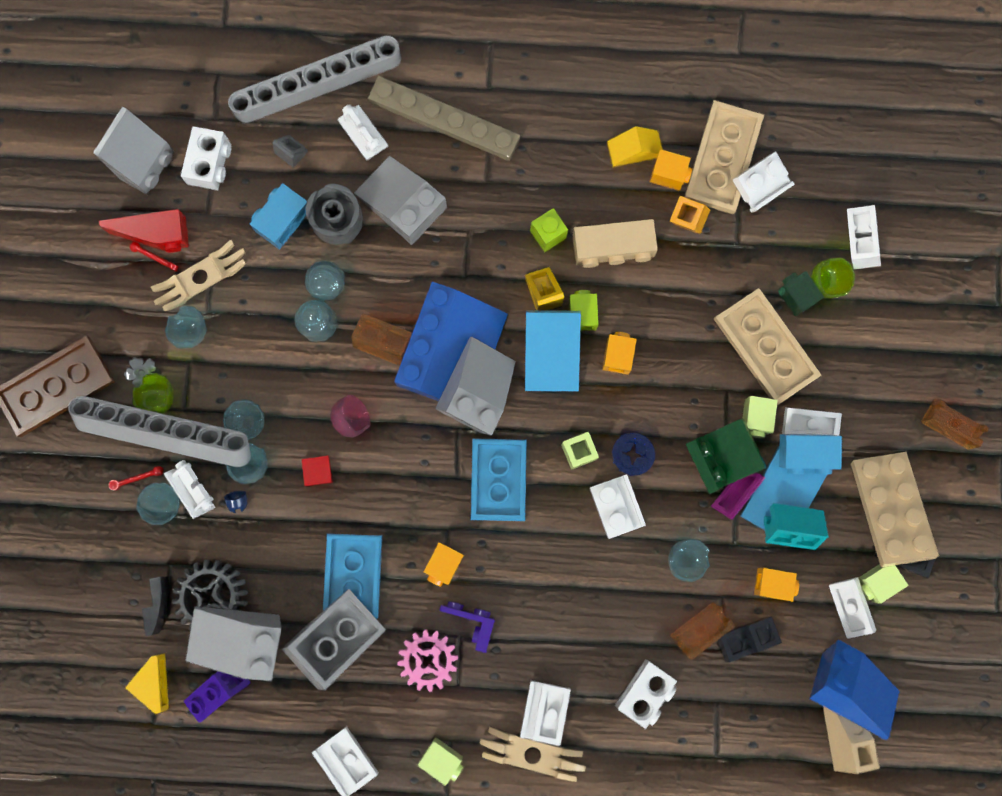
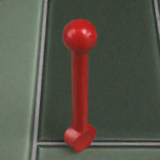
M132 242L130 244L132 252H140L171 270L178 271L179 267L141 248L139 243Z
M156 466L151 471L120 481L111 480L108 484L109 489L116 491L122 485L153 475L161 476L163 468Z

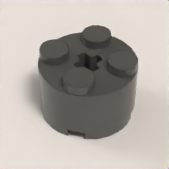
M339 184L325 185L324 188L313 192L307 201L306 215L309 224L315 234L324 242L335 245L348 244L360 232L363 225V213L357 198L347 187Z

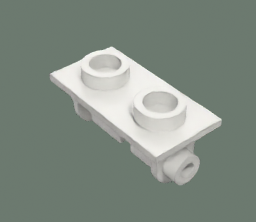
M349 104L342 109L344 114L337 120L366 160H369L388 147V144L359 105L352 107Z
M182 460L175 465L176 468L165 472L164 475L194 519L213 510L215 506L212 503L213 497H210L203 485L198 482L197 476L191 469L192 465Z

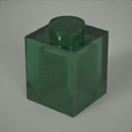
M807 271L799 276L796 272L792 273L782 280L784 285L778 290L795 317L824 298Z

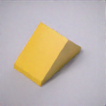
M637 126L607 141L613 167L655 159L660 149L663 150L657 130Z
M550 267L525 275L536 310L547 311L563 305L564 294Z
M165 653L151 656L125 687L155 714L169 709Z

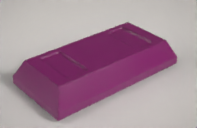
M756 472L728 484L711 507L729 519H734L763 483L765 477Z

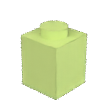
M749 396L745 399L742 419H744L752 437L765 438V435L774 432L778 400Z
M589 432L563 441L561 444L571 470L599 458Z
M879 564L859 577L865 599L867 601L871 600L873 603H882L908 586L895 565L881 567Z
M435 737L420 759L418 766L446 785L450 779L455 781L464 768L460 764L463 756Z

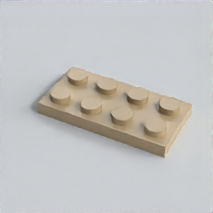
M713 101L684 198L704 204L710 208L735 214L741 194L735 186L733 179L749 169L764 115Z
M759 288L714 318L719 328L768 397L778 400L777 405L821 376L818 369Z
M907 452L853 460L851 467L880 566L887 567L936 559L939 554Z

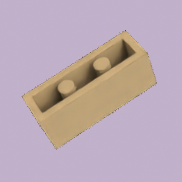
M654 219L574 227L573 230L576 265H583L584 268L596 267L601 262L619 265L624 263L625 260L635 259L636 262H646L651 260V257H654L657 252Z

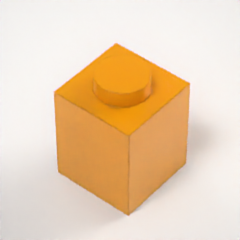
M660 149L650 182L680 191L683 183H689L693 168L688 167L691 158Z
M680 196L670 222L676 226L701 234L710 209L704 204Z
M615 332L614 335L610 334L607 339L602 370L629 374L632 369L636 339L630 338L631 335L624 332Z
M439 542L424 570V573L429 575L427 580L442 587L443 583L449 585L464 555Z
M757 568L754 595L793 601L794 596H797L799 591V580H796L797 574Z

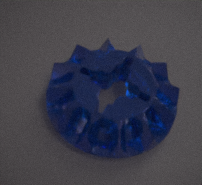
M638 433L625 434L613 446V463L620 472L629 476L642 475L654 463V446L644 435ZM635 444L636 453L644 457L636 458L633 465H631L630 456L622 453L630 452Z

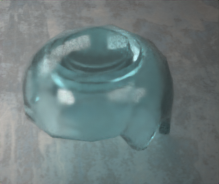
M329 260L315 262L306 272L305 287L313 298L322 301L333 300L344 289L345 272L335 262Z
M321 300L306 301L299 306L294 315L295 327L304 337L312 342L327 340L333 336L338 326L335 311Z
M181 306L176 315L169 316L165 328L167 340L179 349L197 346L203 341L207 332L202 313L191 306Z
M241 399L234 401L225 410L223 415L224 428L240 431L247 436L248 440L259 435L265 425L264 412L260 405L252 400Z
M253 443L249 444L252 456L248 464L241 467L226 465L228 475L238 483H256L264 477L268 469V459L264 449L258 448Z
M153 482L143 488L139 494L136 508L142 520L151 525H163L177 515L180 498L171 485L165 482Z
M694 539L677 542L668 554V566L671 574L678 580L693 582L702 578L710 566L708 547L700 540Z

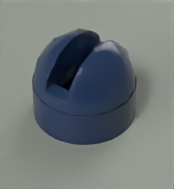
M233 491L224 496L228 510L236 513V509H240L243 512L248 505L245 491Z

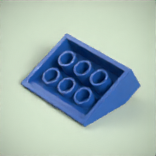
M432 281L396 375L395 384L400 388L439 401L469 338L473 337L496 349L508 314L458 290Z

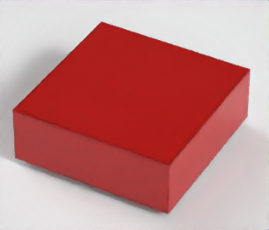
M330 456L301 459L304 486L333 483Z

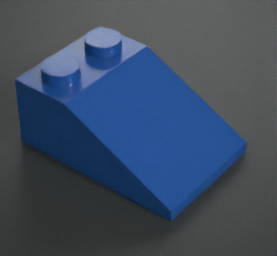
M838 639L822 653L810 699L887 740L890 736L899 690L863 652Z

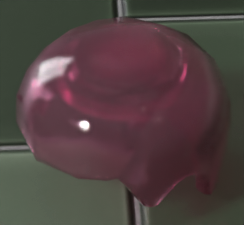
M353 395L341 398L331 408L330 419L333 427L344 437H356L370 427V417L365 405Z

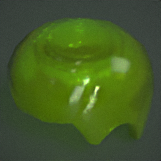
M843 258L822 260L813 268L811 274L812 286L815 292L824 298L846 296L854 285L855 273L852 265Z
M158 373L146 374L143 376L142 384L133 388L132 404L135 408L162 414L173 404L174 390L164 375Z

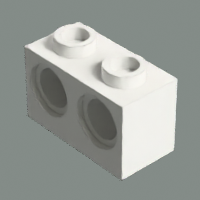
M192 127L181 172V177L188 185L213 190L219 189L220 182L222 183L225 179V159L229 158L231 153V143L224 132ZM216 143L214 149L206 151L209 144ZM209 167V173L201 176L200 172L204 168Z
M875 205L847 209L853 269L881 266Z
M645 659L615 706L646 729L649 724L654 725L661 714L659 708L664 700L668 702L675 694L677 688L674 685L677 681ZM654 676H660L662 678L661 688L655 691L650 690V679ZM645 700L647 702V709L644 713H634L633 705L636 701Z

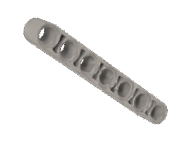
M383 36L238 90L229 97V107L238 121L248 123L398 66L401 60L398 42L392 36ZM386 50H393V51H394V52H393L392 54H390V55H384V54H383V52L386 51ZM362 59L370 60L366 64H359ZM345 68L344 72L335 73L336 69ZM314 77H321L318 82H310ZM290 86H297L292 92L286 91ZM273 95L270 100L262 101L264 96ZM248 104L244 110H238L240 105Z
M86 396L73 399L68 406L76 428L83 432L234 467L244 466L251 460L252 455L247 436L240 431Z

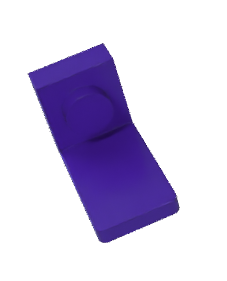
M448 601L447 605L442 604L439 611L482 622L481 627H475L472 642L477 643L476 651L486 653L495 618L490 617L491 612L478 608L474 609V613L463 610V604Z
M218 671L188 696L184 703L200 723L251 682L249 679Z

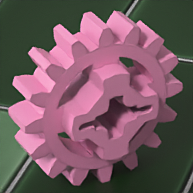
M425 629L423 637H420L415 632L413 634L414 642L407 639L404 641V644L408 647L407 650H399V654L404 656V659L398 661V665L405 666V670L400 675L401 677L409 675L410 679L407 684L410 686L414 681L417 682V690L419 691L423 685H427L429 692H432L433 684H437L440 689L443 688V679L449 682L452 680L448 672L457 670L452 661L458 660V655L451 654V651L456 646L455 644L449 646L446 644L449 638L447 635L442 639L438 638L439 631L437 630L433 636H429L428 630ZM422 642L436 643L432 648H423L421 645H418ZM443 650L447 658L446 667L440 662V653ZM411 654L416 658V668L412 670L410 665ZM432 654L434 656L432 662L435 665L429 664L425 667L422 664L424 661L422 655L428 656ZM424 673H433L438 676L432 679L421 678Z

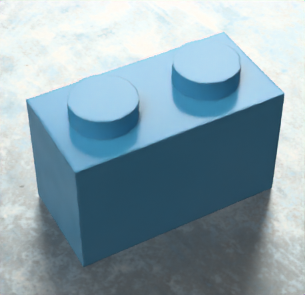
M282 183L279 188L271 191L268 196V202L264 207L254 212L250 225L256 233L280 250L307 216V201Z
M780 434L779 467L788 469V473L805 474V469H815V474H832V469H841L842 436Z

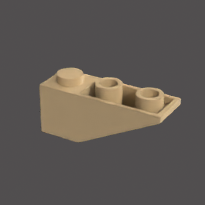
M823 706L834 771L857 774L879 769L875 742L871 732Z

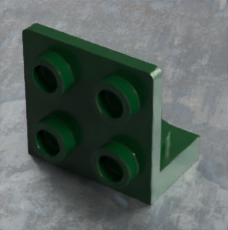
M744 419L732 422L686 444L709 494L766 468V464Z

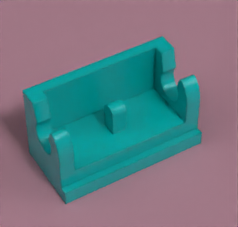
M773 503L770 506L771 517L764 516L765 543L816 550L829 537L824 510Z

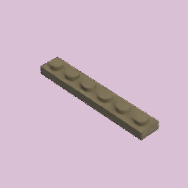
M378 76L368 97L369 103L508 161L511 160L520 140V135L380 76Z

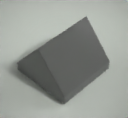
M290 135L275 139L272 143L274 153L293 168L308 152L306 147Z

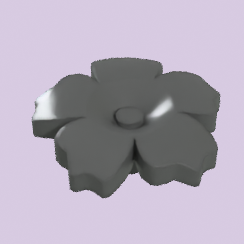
M133 357V359L129 360L131 367H127L124 372L126 380H133L132 384L137 388H144L146 382L152 384L157 381L158 374L154 372L156 370L154 360L148 358L144 363L142 358Z

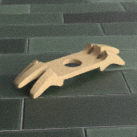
M232 240L228 241L222 248L210 253L207 258L180 274L173 275L168 280L151 286L153 292L175 287L168 293L155 299L154 303L159 305L172 301L163 306L164 311H169L186 304L190 298L222 279L237 273L246 264L243 259L237 262L246 252L242 248L231 256L222 259L234 246ZM198 270L207 272L208 277L203 284H196L193 281V275Z
M489 727L488 733L508 741V744L486 739L480 740L481 745L497 752L505 753V756H500L483 751V758L501 764H510L574 782L577 780L576 775L558 771L557 767L572 771H585L586 768L584 765L560 758V754L570 757H582L583 751L520 738L515 734L506 733L493 727ZM530 747H536L541 752V758L536 763H529L524 757L525 751Z

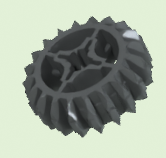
M204 560L203 566L199 562L194 563V571L191 569L184 570L187 579L183 577L177 579L182 588L173 589V592L180 594V597L173 599L172 603L180 604L181 608L175 611V614L180 615L184 613L185 616L181 619V623L186 624L191 621L189 630H191L194 613L191 594L196 596L198 607H216L218 609L242 611L239 609V606L248 605V601L241 600V596L248 595L249 591L240 590V586L244 585L246 580L237 581L236 578L240 575V571L235 570L230 574L232 565L227 563L222 568L221 560H215L213 565L211 560ZM207 574L217 575L216 580L212 581L208 587L196 584L201 577ZM224 582L227 583L230 589L231 600L225 598L223 594V589L226 585ZM213 592L212 597L215 598V601L208 602L209 597L206 593Z

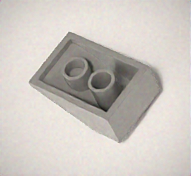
M122 107L93 153L120 180L148 194L150 189L157 185L163 168L170 164L174 150L163 138L134 114Z
M390 156L354 192L362 202L411 245L447 208L446 198L427 181Z
M470 337L435 410L479 433L492 435L504 411L516 361L479 340Z
M348 589L298 632L282 650L318 690H325L386 629Z
M195 606L186 661L240 678L272 681L281 631L280 615Z

